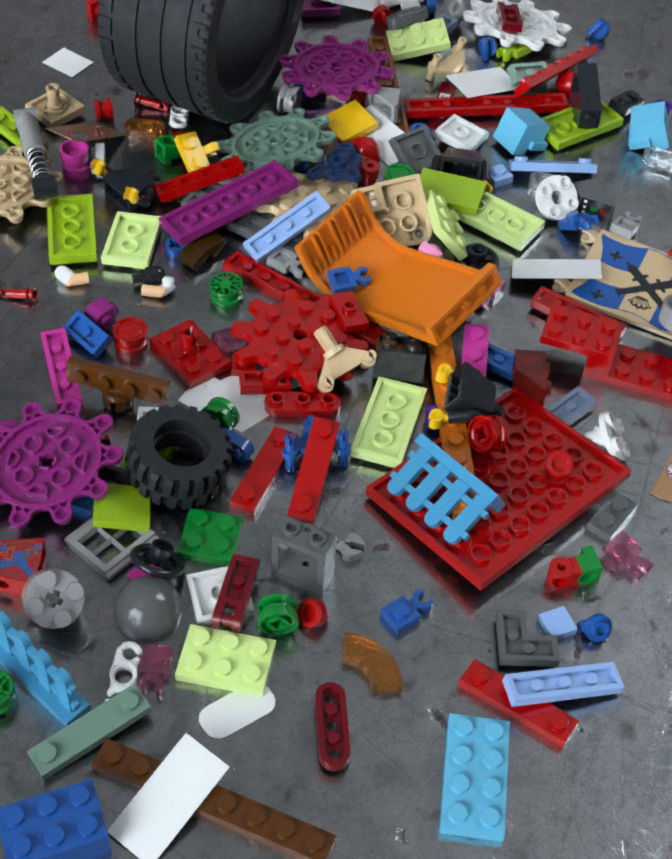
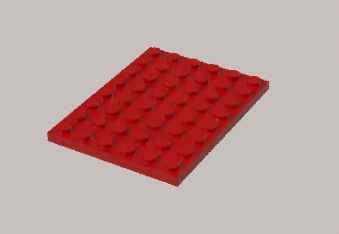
M513 387L495 400V403L503 407L501 417L508 426L509 437L505 447L495 452H477L470 446L475 476L497 493L505 503V506L499 513L490 508L487 511L490 516L486 520L481 518L468 532L471 537L467 541L462 539L458 544H449L443 536L445 529L448 527L444 522L438 528H430L424 520L425 514L429 511L425 506L419 512H412L406 506V499L410 495L407 491L401 496H393L388 491L387 486L392 479L389 475L393 471L398 473L410 458L368 485L365 490V494L480 591L630 478L632 471L516 387ZM439 437L433 442L442 449L441 439ZM557 449L567 451L574 461L572 471L563 477L551 474L546 465L548 455ZM434 460L430 463L433 468L438 464ZM424 470L411 486L416 489L429 473ZM442 486L430 499V502L435 504L448 489Z

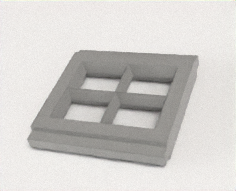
M92 517L64 539V543L105 579L110 581L132 563L130 551L134 546L143 543L152 544V541L159 539V537L150 528L149 532L136 531L141 537L125 548L117 539L128 530H119L111 536L102 528L93 527ZM99 532L107 541L91 552L83 543ZM113 544L122 552L105 564L97 555Z

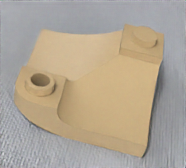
M419 173L377 182L371 186L353 189L349 193V197H351L358 190L365 192L372 212L379 224L400 244L413 248L420 246L423 241L428 242L430 240L432 226ZM415 231H419L422 237L417 238L415 236Z

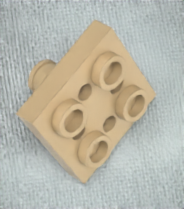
M56 83L46 85L47 93L25 104V108H36L38 120L47 127L61 126L86 113L85 105L60 89Z

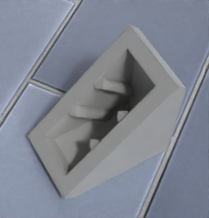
M381 87L378 94H368V106L372 105L393 124L397 123L400 110L401 88Z

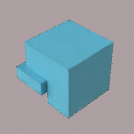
M665 101L631 107L628 141L630 150L651 146L652 151L669 149L670 124Z
M507 107L493 137L512 155H525L527 149L530 151L546 150L548 143L544 139L550 126L530 108Z

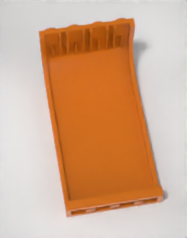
M359 190L294 247L305 272L323 295L333 294L326 277L328 270L350 266L352 272H355L359 267H367V274L362 277H371L370 285L367 287L357 285L356 291L353 292L367 319L435 346L442 344L502 285L495 264L488 262L481 270L400 244L382 228L372 212L365 192Z

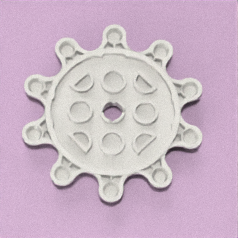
M471 0L470 6L473 11L465 10L463 12L465 21L476 23L474 25L475 34L497 37L500 39V44L504 47H511L515 43L527 45L533 51H541L544 43L561 47L566 42V38L562 35H568L572 29L568 24L556 22L560 15L558 12L538 10L534 8L535 3L530 0L513 3L518 4L523 23L521 33L509 34L501 29L499 16L496 14V7L498 2L511 5L512 2L507 0H492V3Z

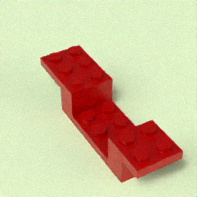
M552 304L539 343L587 356L582 377L672 402V358L618 344L624 326L622 322Z

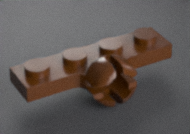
M70 356L66 362L67 381L99 389L102 392V402L109 411H112V404H116V413L129 410L134 398L161 405H167L170 380Z

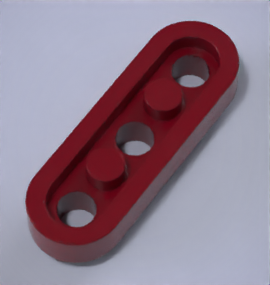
M326 682L317 688L315 694L319 761L329 771H340L348 765L351 753L346 694L343 687L339 684ZM327 699H332L335 702L333 704H328L325 701ZM330 726H334L337 728V730L329 731L327 728ZM332 754H336L340 758L337 760H333L329 756Z

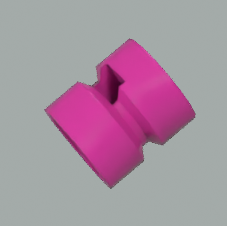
M71 139L63 142L60 145V156L63 162L62 171L64 177L70 181L87 179L91 175L88 144L85 141L75 142Z

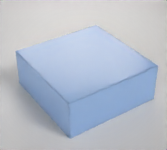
M564 606L538 615L537 621L545 635H557L558 641L576 635L578 628Z

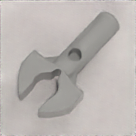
M349 532L347 538L337 539L336 550L341 552L343 561L353 562L362 558V551L351 549L350 547L364 550L365 542L358 534Z

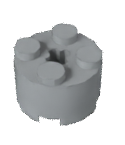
M56 568L40 570L36 574L31 575L25 583L21 595L23 609L28 617L41 627L50 629L63 628L75 621L82 611L85 600L84 590L78 579L69 572ZM54 590H57V596L60 599L57 604L53 603V606H49V600L46 599V595L49 592L53 594Z

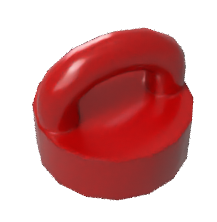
M386 5L377 6L373 10L371 18L377 25L383 24L387 27L386 17L391 14V11Z
M557 449L548 455L546 465L551 474L563 477L572 471L574 461L567 451Z
M306 599L299 605L298 618L303 626L314 628L329 621L326 606L321 600Z

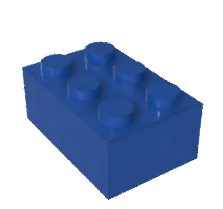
M92 778L0 807V835L6 859H96L112 853Z

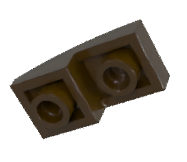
M214 232L205 234L189 243L176 258L180 263L197 271L208 256L214 258L227 242V239Z

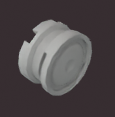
M284 83L279 91L277 111L289 113L295 108H300L303 97L302 88L299 86L291 87L290 84Z

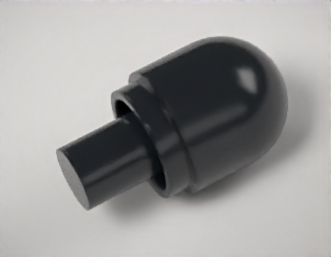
M150 266L141 269L139 274H133L132 281L133 284L143 282L147 285H157L162 283V279L166 275L162 267Z

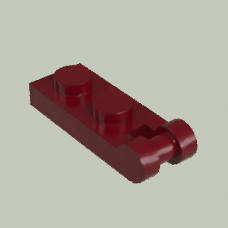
M498 2L496 14L499 16L502 31L509 34L521 33L523 23L518 4L511 3V5H505L504 2Z
M232 554L213 611L211 626L221 627V625L230 626L231 630L241 631L244 616L259 572L260 559ZM226 608L235 610L234 615L226 614Z

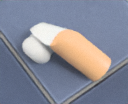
M62 265L58 266L55 270L56 278L66 286L89 284L88 272L74 273L68 267Z
M165 276L162 279V284L159 286L143 284L141 296L162 298L175 290V279Z

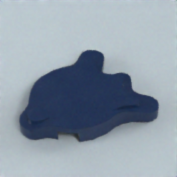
M343 142L333 148V153L326 155V152H324L322 161L307 171V179L310 181L329 177L330 182L348 180L351 183H358L362 180L361 173L359 172L362 168L361 154H356V149L353 148L352 143Z

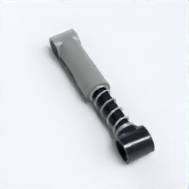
M36 108L13 110L16 129L19 132L24 156L30 164L33 176L31 183L35 200L58 197L55 175H50L48 170L47 151L40 131Z

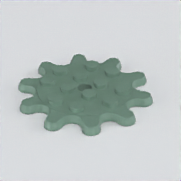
M295 108L285 116H275L272 111L267 110L258 114L259 120L255 123L245 124L240 122L232 124L230 131L235 137L218 141L217 143L220 147L218 152L222 154L230 153L228 156L223 157L221 161L238 155L243 166H245V174L274 160L292 174L294 167L300 165L302 161L313 163L322 161L324 152L318 147L334 144L337 133L335 131H322L329 126L330 118L326 115L306 119L304 108Z

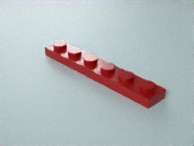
M596 44L589 48L585 45L578 51L562 57L554 64L551 63L544 69L536 71L531 75V78L530 76L523 78L518 82L520 86L513 91L517 97H520L555 78L562 72L575 67L576 63L588 60L600 50Z

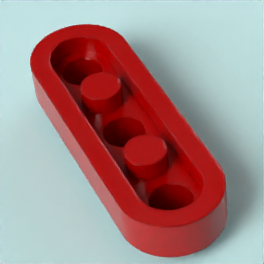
M273 391L266 395L264 409L267 414L273 417L308 418V415H313V417L333 418L340 413L341 400L339 396L330 392Z

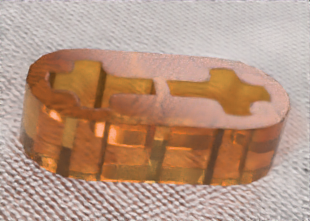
M131 118L125 122V134L133 139L155 140L156 137L165 135V124L160 120Z

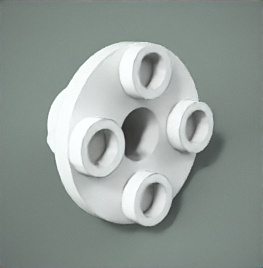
M549 176L542 180L537 187L535 194L536 205L541 214L550 220L565 218L568 212L574 211L579 205L576 188L567 176Z
M608 411L600 413L599 427L595 426L592 431L586 432L584 436L620 462L630 456L629 446L624 442L621 434L624 432L621 419H614L613 414Z

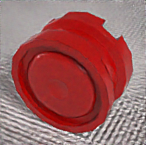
M126 317L117 321L113 327L115 348L125 355H136L145 351L149 343L146 323L137 317Z
M475 416L468 425L467 439L470 446L477 452L500 451L508 442V426L501 416Z

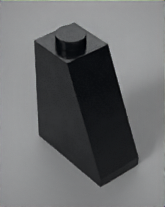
M576 63L569 101L577 128H598L602 105L597 63Z

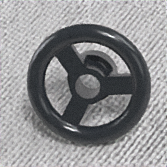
M481 243L465 246L466 258L469 259L470 267L478 269V266H481L483 263L492 262L498 268L499 258L494 250ZM454 255V262L462 264Z
M155 539L152 541V544H138L130 551L132 563L138 569L151 576L171 579L180 576L185 570L182 558L173 551L174 546L166 540ZM141 552H149L147 556H139ZM172 560L176 567L169 564V561Z

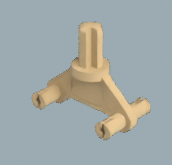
M460 37L457 44L452 48V54L442 61V55L435 53L432 61L427 65L428 72L425 79L432 81L435 74L452 75L470 72L467 70L468 65L465 63L464 46L467 39Z
M326 326L320 327L314 332L316 339L325 351L323 355L325 358L324 365L318 381V392H331L334 388L335 379L359 365L361 368L366 369L375 364L377 354L374 350L365 351L344 347L342 343L338 345Z

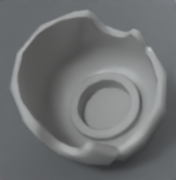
M445 0L440 11L458 19V24L464 20L465 1Z

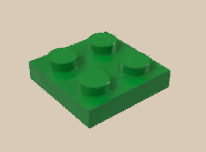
M190 508L177 549V555L183 560L229 566L232 554H236L244 517Z

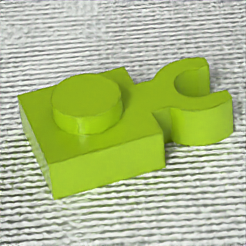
M515 43L511 47L498 48L496 50V57L503 56V62H507L511 57L521 58L531 53L532 50L527 45Z

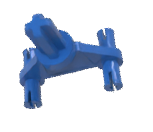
M308 415V418L303 420L304 430L302 436L296 439V435L291 433V440L289 433L284 436L285 447L282 449V457L285 459V470L287 472H290V465L292 472L296 470V459L305 452L314 419L313 415ZM345 429L343 430L344 434H342V430L338 431V439L336 438L333 450L338 455L337 466L339 468H343V464L344 468L348 467V455L351 454V444L348 443L349 431Z

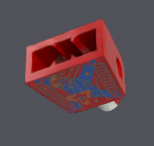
M44 538L0 540V592L21 596L23 587L30 576L40 570H44L47 558Z

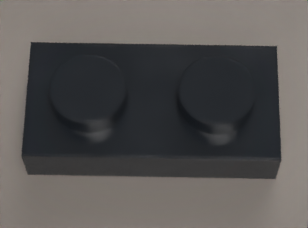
M628 90L612 98L608 107L626 116L631 113V107L643 105L645 100L637 92Z

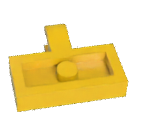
M196 131L177 135L174 139L188 173L209 166L210 163L207 157L216 156L215 151L220 150L217 141L202 147Z

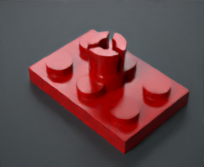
M192 319L149 338L150 346L190 389L232 367V361Z

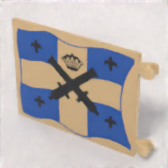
M593 228L583 230L582 232L585 234H582L580 240L584 243H593L585 259H601L602 279H573L570 282L568 279L555 278L552 289L555 292H566L565 297L589 308L672 340V333L664 328L658 319L665 297L672 294V256L604 229H601L599 234Z

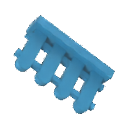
M420 433L414 440L420 447L416 453L412 450L408 454L410 457L409 461L399 472L393 471L389 475L392 479L388 483V491L393 496H401L407 491L410 495L406 499V506L412 512H419L425 506L429 511L425 514L424 520L430 528H438L444 522L448 527L445 529L443 536L449 544H458L462 539L467 541L471 537L468 532L481 518L486 520L490 516L487 511L493 508L499 513L505 506V503L497 493L424 434ZM433 460L438 463L435 468L430 465ZM424 470L427 471L429 474L416 489L412 487L411 484ZM451 476L457 479L454 483L449 481ZM442 486H445L448 490L435 504L431 503L430 499ZM471 491L476 495L473 499L467 496ZM463 501L467 506L454 520L450 519L448 516Z
M0 611V665L65 727L91 711V704L77 691V687L73 684L70 674L63 667L57 669L53 665L49 654L42 648L38 650L34 648L27 633L22 629L16 631L9 617L3 611Z

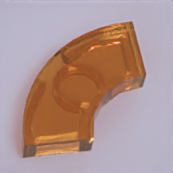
M344 632L343 663L354 665L364 671L370 679L372 690L402 691L403 681L401 672L392 655L379 643L370 638Z

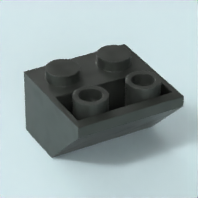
M393 332L378 334L375 350L377 357L373 369V378L378 379L380 376L396 381L423 384L427 342L409 335L407 337L398 336Z

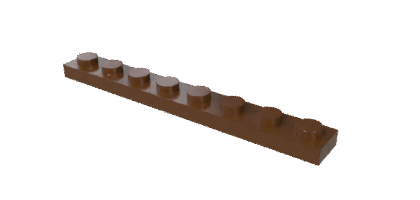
M106 738L91 767L93 771L140 790L162 761ZM217 784L193 813L298 859H328L336 842L337 835Z

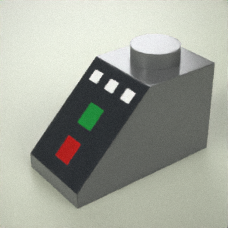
M593 178L573 182L579 205L575 210L579 211V213L598 215L599 221L611 223L616 205L598 180Z

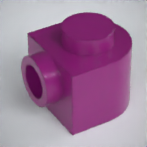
M101 296L87 306L84 314L104 331L110 329L117 322L116 316L119 315V310L113 302H109Z

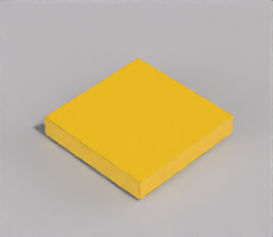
M356 100L326 114L330 118L329 126L326 129L337 133V139L340 144L347 141L350 142L358 136H365L379 128L378 122Z

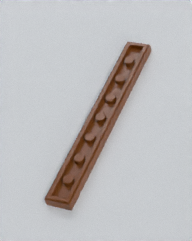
M368 37L369 52H388L390 59L381 66L390 67L395 70L387 37ZM396 72L392 80L376 81L380 83L381 87L399 88ZM401 97L399 115L395 125L406 133L410 130Z

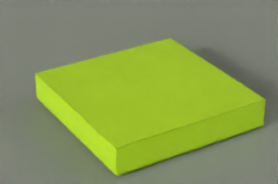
M107 483V496L103 500L94 499L93 527L149 532L150 497L144 498L139 493V487L135 489L130 485Z

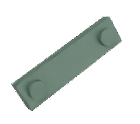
M134 683L26 752L42 779L46 780L104 743L106 738L110 739L152 712L151 705Z

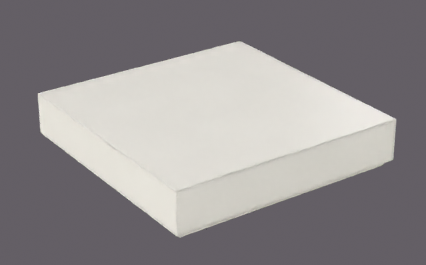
M453 114L440 125L433 134V137L454 148L474 151L489 136L488 131L456 114Z
M228 566L186 575V582L197 625H211L213 611ZM251 597L244 617L255 615ZM226 608L225 613L234 615L235 610Z

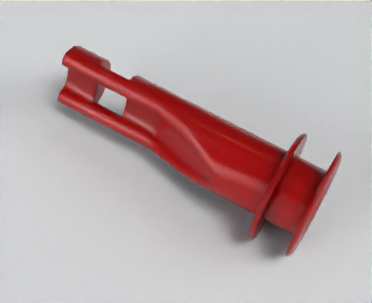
M136 93L134 98V105L138 103V107L145 105L168 112L170 106L168 103L144 97L142 94L139 95V93Z
M30 286L27 289H0V297L26 299L28 302H36L38 291L36 287Z

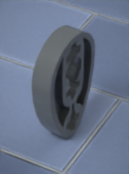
M427 6L411 7L390 14L386 17L388 30L405 27L428 18Z

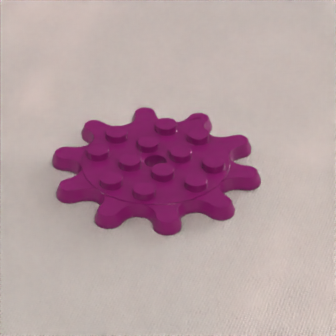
M326 35L322 39L323 42L317 45H312L305 41H297L294 43V48L298 54H283L279 58V63L282 67L291 69L282 73L283 81L287 84H305L304 92L308 97H315L325 92L327 95L335 94L340 101H348L352 92L355 91L376 95L381 88L380 83L376 81H389L395 75L393 68L381 66L388 62L390 54L385 51H367L368 42L364 39H356L352 43L345 44L340 43L335 36Z
M70 398L63 403L58 412L53 414L44 413L39 403L29 402L22 409L23 421L15 428H7L0 425V506L4 504L12 505L9 522L13 527L18 529L26 528L31 519L40 512H50L54 522L66 525L72 519L71 506L77 499L91 497L95 500H103L107 496L108 485L98 475L105 467L121 463L124 456L123 449L120 446H108L101 443L102 438L113 427V419L110 415L101 414L92 420H82L79 417L82 410L81 401L77 398ZM54 459L51 464L52 467L41 466L45 460Z

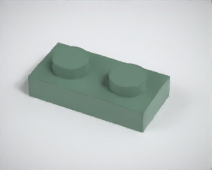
M546 62L510 64L507 70L512 86H520L519 81L527 76L531 78L533 73L544 69Z

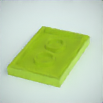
M423 167L420 179L424 194L432 189L437 196L439 194L442 195L450 210L454 209L458 212L477 215L487 182Z

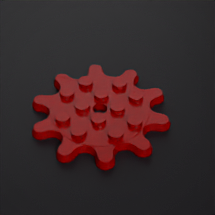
M287 289L282 295V303L276 305L268 304L261 299L252 300L248 311L255 317V320L250 322L236 321L230 328V334L233 337L244 339L249 344L237 351L235 361L244 366L254 363L263 365L266 371L262 376V382L270 387L278 385L284 378L291 377L300 382V386L305 392L312 393L318 390V381L325 360L323 356L325 351L314 335V332L320 327L326 326L338 345L342 343L344 347L365 351L370 350L366 341L351 336L353 332L345 333L335 311L329 303V295H323L318 301L311 302L309 300H301L294 289ZM304 335L303 339H296V337H302ZM353 369L337 379L341 381L351 380L354 376Z

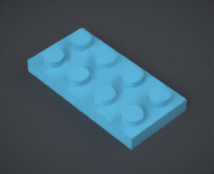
M449 713L439 825L440 834L503 842L505 837L510 721Z

